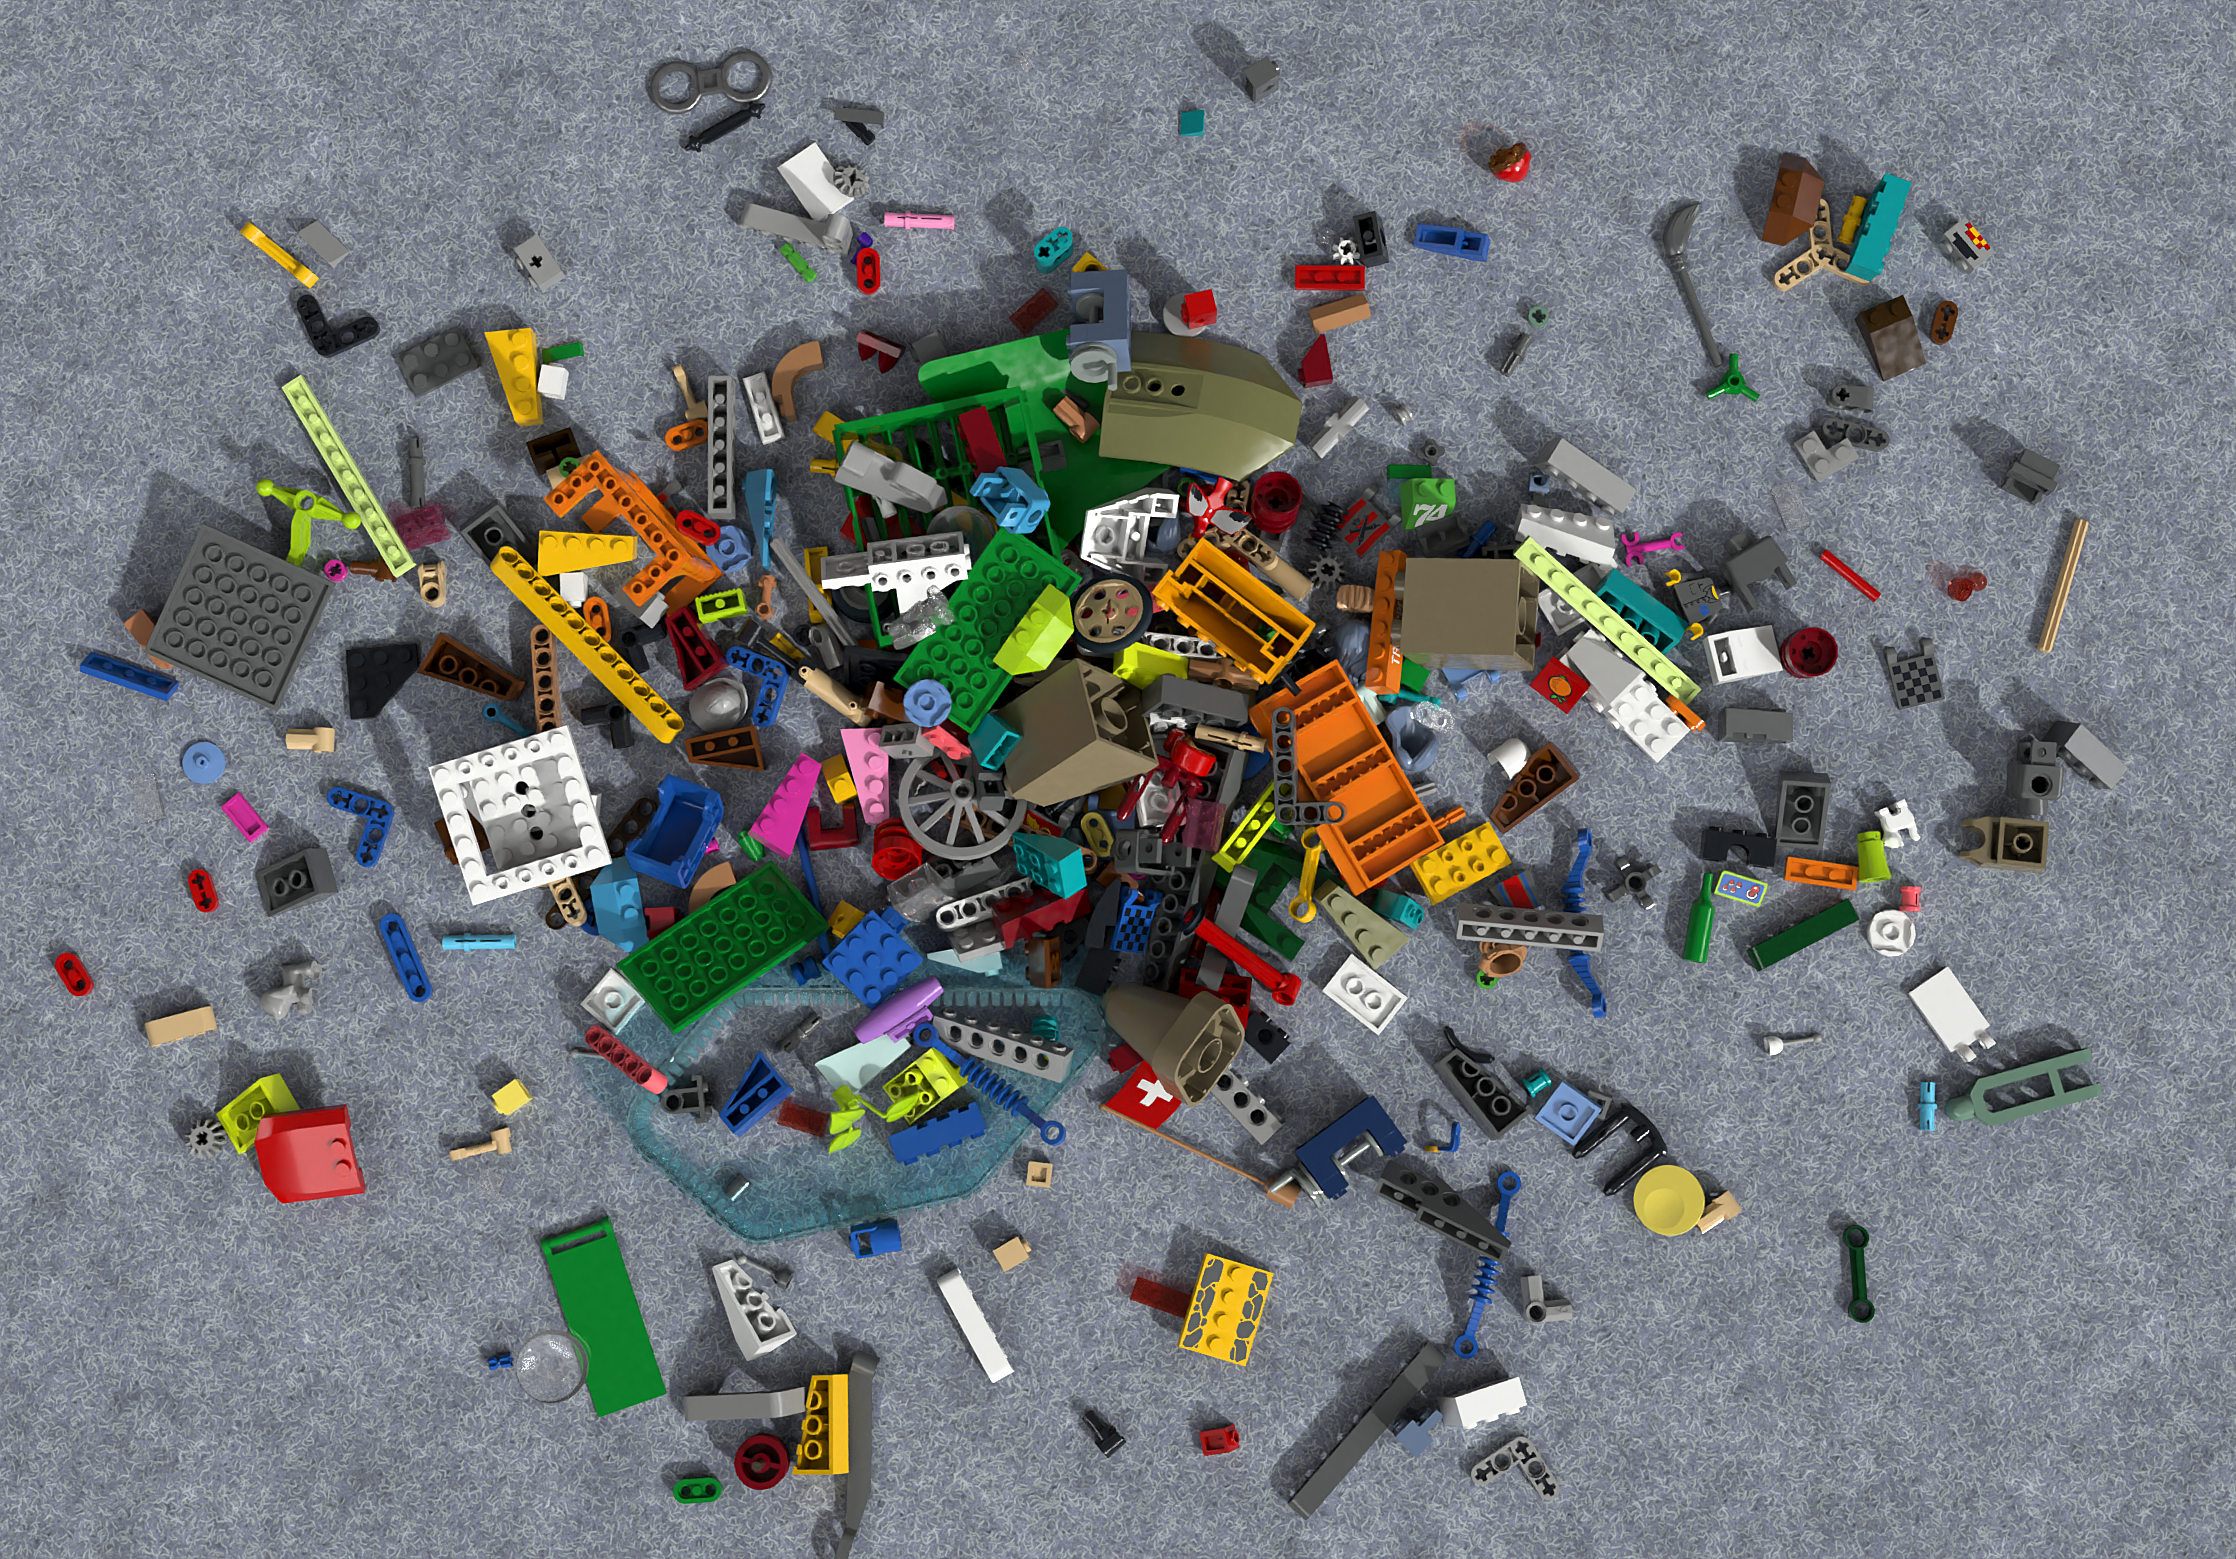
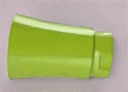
M1880 831L1857 834L1858 882L1869 883L1891 879L1892 876L1887 864Z

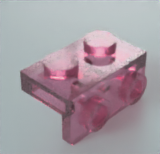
M440 503L395 517L398 535L408 551L451 538Z
M1190 799L1186 809L1187 819L1182 833V845L1219 852L1227 804Z

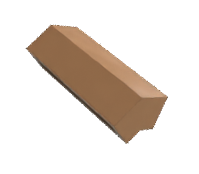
M1364 293L1308 310L1309 319L1315 334L1371 317Z

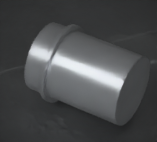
M742 1174L738 1177L736 1176V1179L724 1190V1193L735 1203L752 1186L750 1182L748 1183L744 1179L745 1177Z

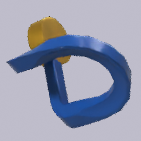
M1453 1122L1450 1147L1425 1146L1424 1151L1440 1153V1151L1456 1152L1460 1143V1123Z

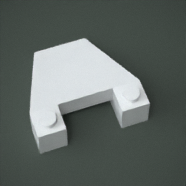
M1147 487L1086 510L1079 557L1114 573L1134 577L1145 586L1161 581L1167 573L1168 564L1158 558L1144 557L1150 516L1176 518L1179 495L1169 489Z

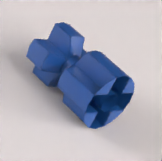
M512 1353L500 1355V1359H497L496 1356L489 1357V1369H498L499 1365L502 1368L513 1367L514 1364L511 1363L513 1358L510 1357Z

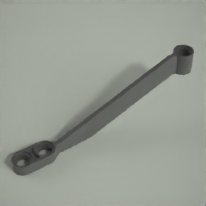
M860 1350L855 1355L848 1376L849 1473H847L846 1527L834 1559H848L853 1540L856 1537L871 1494L872 1381L881 1358Z

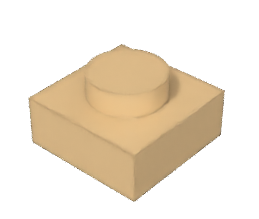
M1029 1161L1026 1185L1050 1188L1053 1164Z

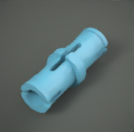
M1920 1082V1104H1918V1108H1920L1919 1130L1935 1131L1934 1113L1935 1109H1937V1104H1935L1936 1083Z

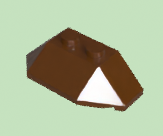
M1783 153L1761 241L1786 246L1790 241L1814 226L1825 181L1806 158Z

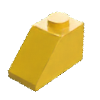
M842 753L820 762L827 784L838 805L858 797L855 783Z

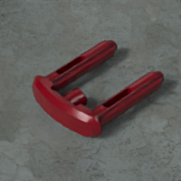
M1156 754L1159 765L1144 774L1146 779L1138 792L1134 789L1142 774L1134 778L1117 809V819L1124 821L1130 817L1155 771L1159 772L1161 770L1165 773L1161 780L1162 785L1173 789L1176 782L1180 781L1185 787L1159 832V839H1162V845H1166L1172 841L1197 794L1203 792V785L1196 775L1182 769L1170 758ZM1186 798L1188 802L1178 816L1176 812L1183 799Z

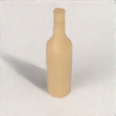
M1247 541L1243 549L1251 551L1255 546ZM1261 551L1258 553L1263 561L1269 562L1271 560L1270 556H1264ZM1278 555V563L1272 570L1265 571L1256 566L1260 572L1299 602L1306 597L1314 585L1313 582Z

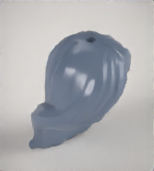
M1178 506L1176 518H1164L1160 528H1148L1145 547L1156 554L1170 552L1180 542L1181 529Z
M1363 618L1348 619L1339 626L1333 644L1336 651L1330 658L1331 662L1336 659L1338 660L1351 684L1354 686L1359 685L1358 679L1360 675L1367 670L1372 622Z
M1414 705L1396 707L1387 714L1385 723L1392 733V753L1401 769L1419 772L1433 764L1438 753L1439 742L1432 730L1423 721V708Z

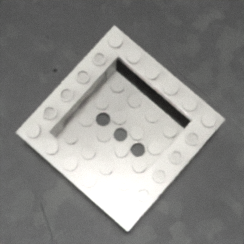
M569 725L556 729L553 728L428 767L473 905L613 863ZM519 781L527 783L529 789L526 794L517 792L516 785ZM470 782L498 870L490 875L487 873L459 787V783ZM526 804H532L535 807L536 813L533 817H528L524 814L523 808ZM533 827H540L542 829L543 837L536 840L531 836V829Z

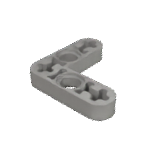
M1525 1436L1513 1438L1475 1463L1470 1470L1471 1479L1476 1484L1486 1485L1519 1463L1542 1498L1553 1500L1560 1492L1558 1482L1532 1442ZM1518 1441L1522 1443L1527 1442L1526 1451L1529 1455L1532 1452L1535 1454V1456L1529 1457L1524 1463L1521 1461V1459L1526 1458L1521 1451L1516 1452L1515 1450L1518 1447L1516 1444ZM1498 1454H1505L1507 1456L1508 1463L1506 1466L1498 1467L1495 1465V1457ZM1490 1460L1492 1467L1497 1472L1493 1474L1492 1470H1489L1485 1473V1480L1481 1478L1476 1479L1475 1476L1478 1474L1476 1470L1478 1468L1482 1470L1488 1468L1489 1466L1486 1462ZM1532 1461H1538L1541 1464V1471L1538 1474H1531L1528 1470V1466ZM1546 1472L1549 1475L1544 1477L1549 1485L1554 1484L1551 1495L1547 1492L1543 1494L1542 1491L1545 1487L1541 1481L1537 1484L1535 1480L1542 1478Z

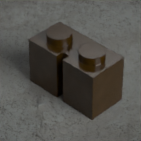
M571 427L526 442L538 475L547 473L546 470L558 466L565 458L572 457L577 459L582 457Z

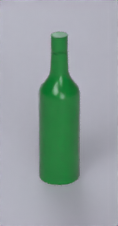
M1704 873L1700 895L1691 906L1682 960L1703 964L1707 962L1715 908L1710 898L1713 874Z

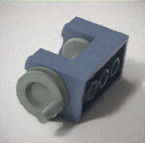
M1127 269L1072 272L1071 282H1067L1068 297L1072 296L1069 299L1070 313L1074 312L1075 322L1089 321V324L1070 325V335H1066L1067 349H1071L1068 353L1070 369L1075 377L1085 382L1098 383L1108 380V389L1114 391L1117 389V372L1131 371V298Z

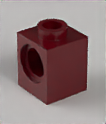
M1127 1042L1109 1052L1111 1058L1107 1059L1114 1072L1118 1070L1120 1074L1144 1061Z

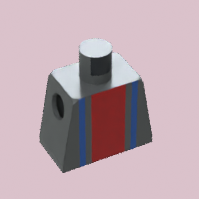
M1530 869L1487 889L1498 906L1535 909L1541 906Z

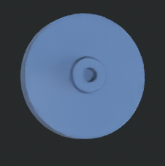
M199 742L192 745L186 751L182 765L186 776L190 780L199 784H209L216 781L223 774L226 760L224 753L218 746L209 742Z

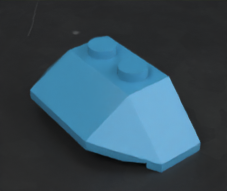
M624 856L613 858V863L605 865L590 886L598 933L624 951L630 952L648 943L649 937H647V926L637 873L631 869L627 857Z

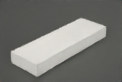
M761 372L743 378L763 445L786 438L766 373Z

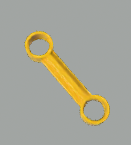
M249 221L239 231L309 289L318 281L319 278L299 263Z
M1316 827L1308 828L1302 835L1301 843L1306 849L1299 892L1298 897H1295L1289 904V914L1302 923L1311 921L1316 914V906L1311 899L1319 855L1326 850L1321 839L1317 846L1310 847V839L1317 834L1314 829ZM1307 902V912L1303 916L1298 917V907L1300 904Z

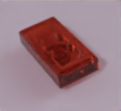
M1042 288L1013 313L1009 320L1025 336L1054 311L1059 304Z
M784 1101L777 1124L823 1138L830 1115Z

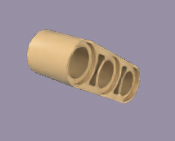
M212 1006L145 1023L150 1047L160 1046V1043L164 1042L171 1043L182 1040V1037L201 1035L206 1033L205 1031L218 1030Z

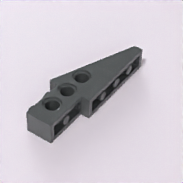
M1389 1160L1379 1178L1374 1194L1416 1214L1415 1222L1500 1264L1503 1263L1512 1242L1444 1180L1436 1175L1434 1181Z

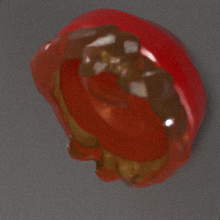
M1517 142L1511 148L1504 151L1498 149L1496 156L1491 155L1487 168L1498 180L1510 183L1520 182L1527 176L1532 156L1523 142Z

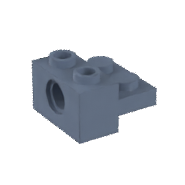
M1433 1405L1430 1408L1427 1406L1423 1407L1416 1415L1419 1418L1416 1422L1408 1415L1406 1418L1401 1416L1392 1425L1394 1427L1392 1431L1394 1436L1415 1458L1433 1442L1427 1433L1444 1417Z

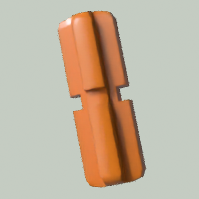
M1458 805L1444 813V816L1440 815L1432 821L1437 830L1440 831L1447 827V824L1451 825L1465 817L1466 814L1461 805Z

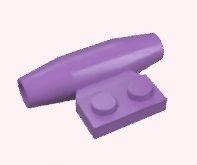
M934 975L914 983L875 1007L853 1027V1031L862 1044L886 1034L896 1043L912 1033L919 1024L927 1023L934 1018L928 1006L944 992V989Z

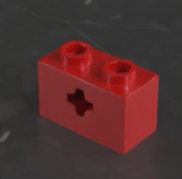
M1212 289L1184 295V303L1181 304L1180 313L1183 324L1187 323L1189 330L1216 323L1217 308Z

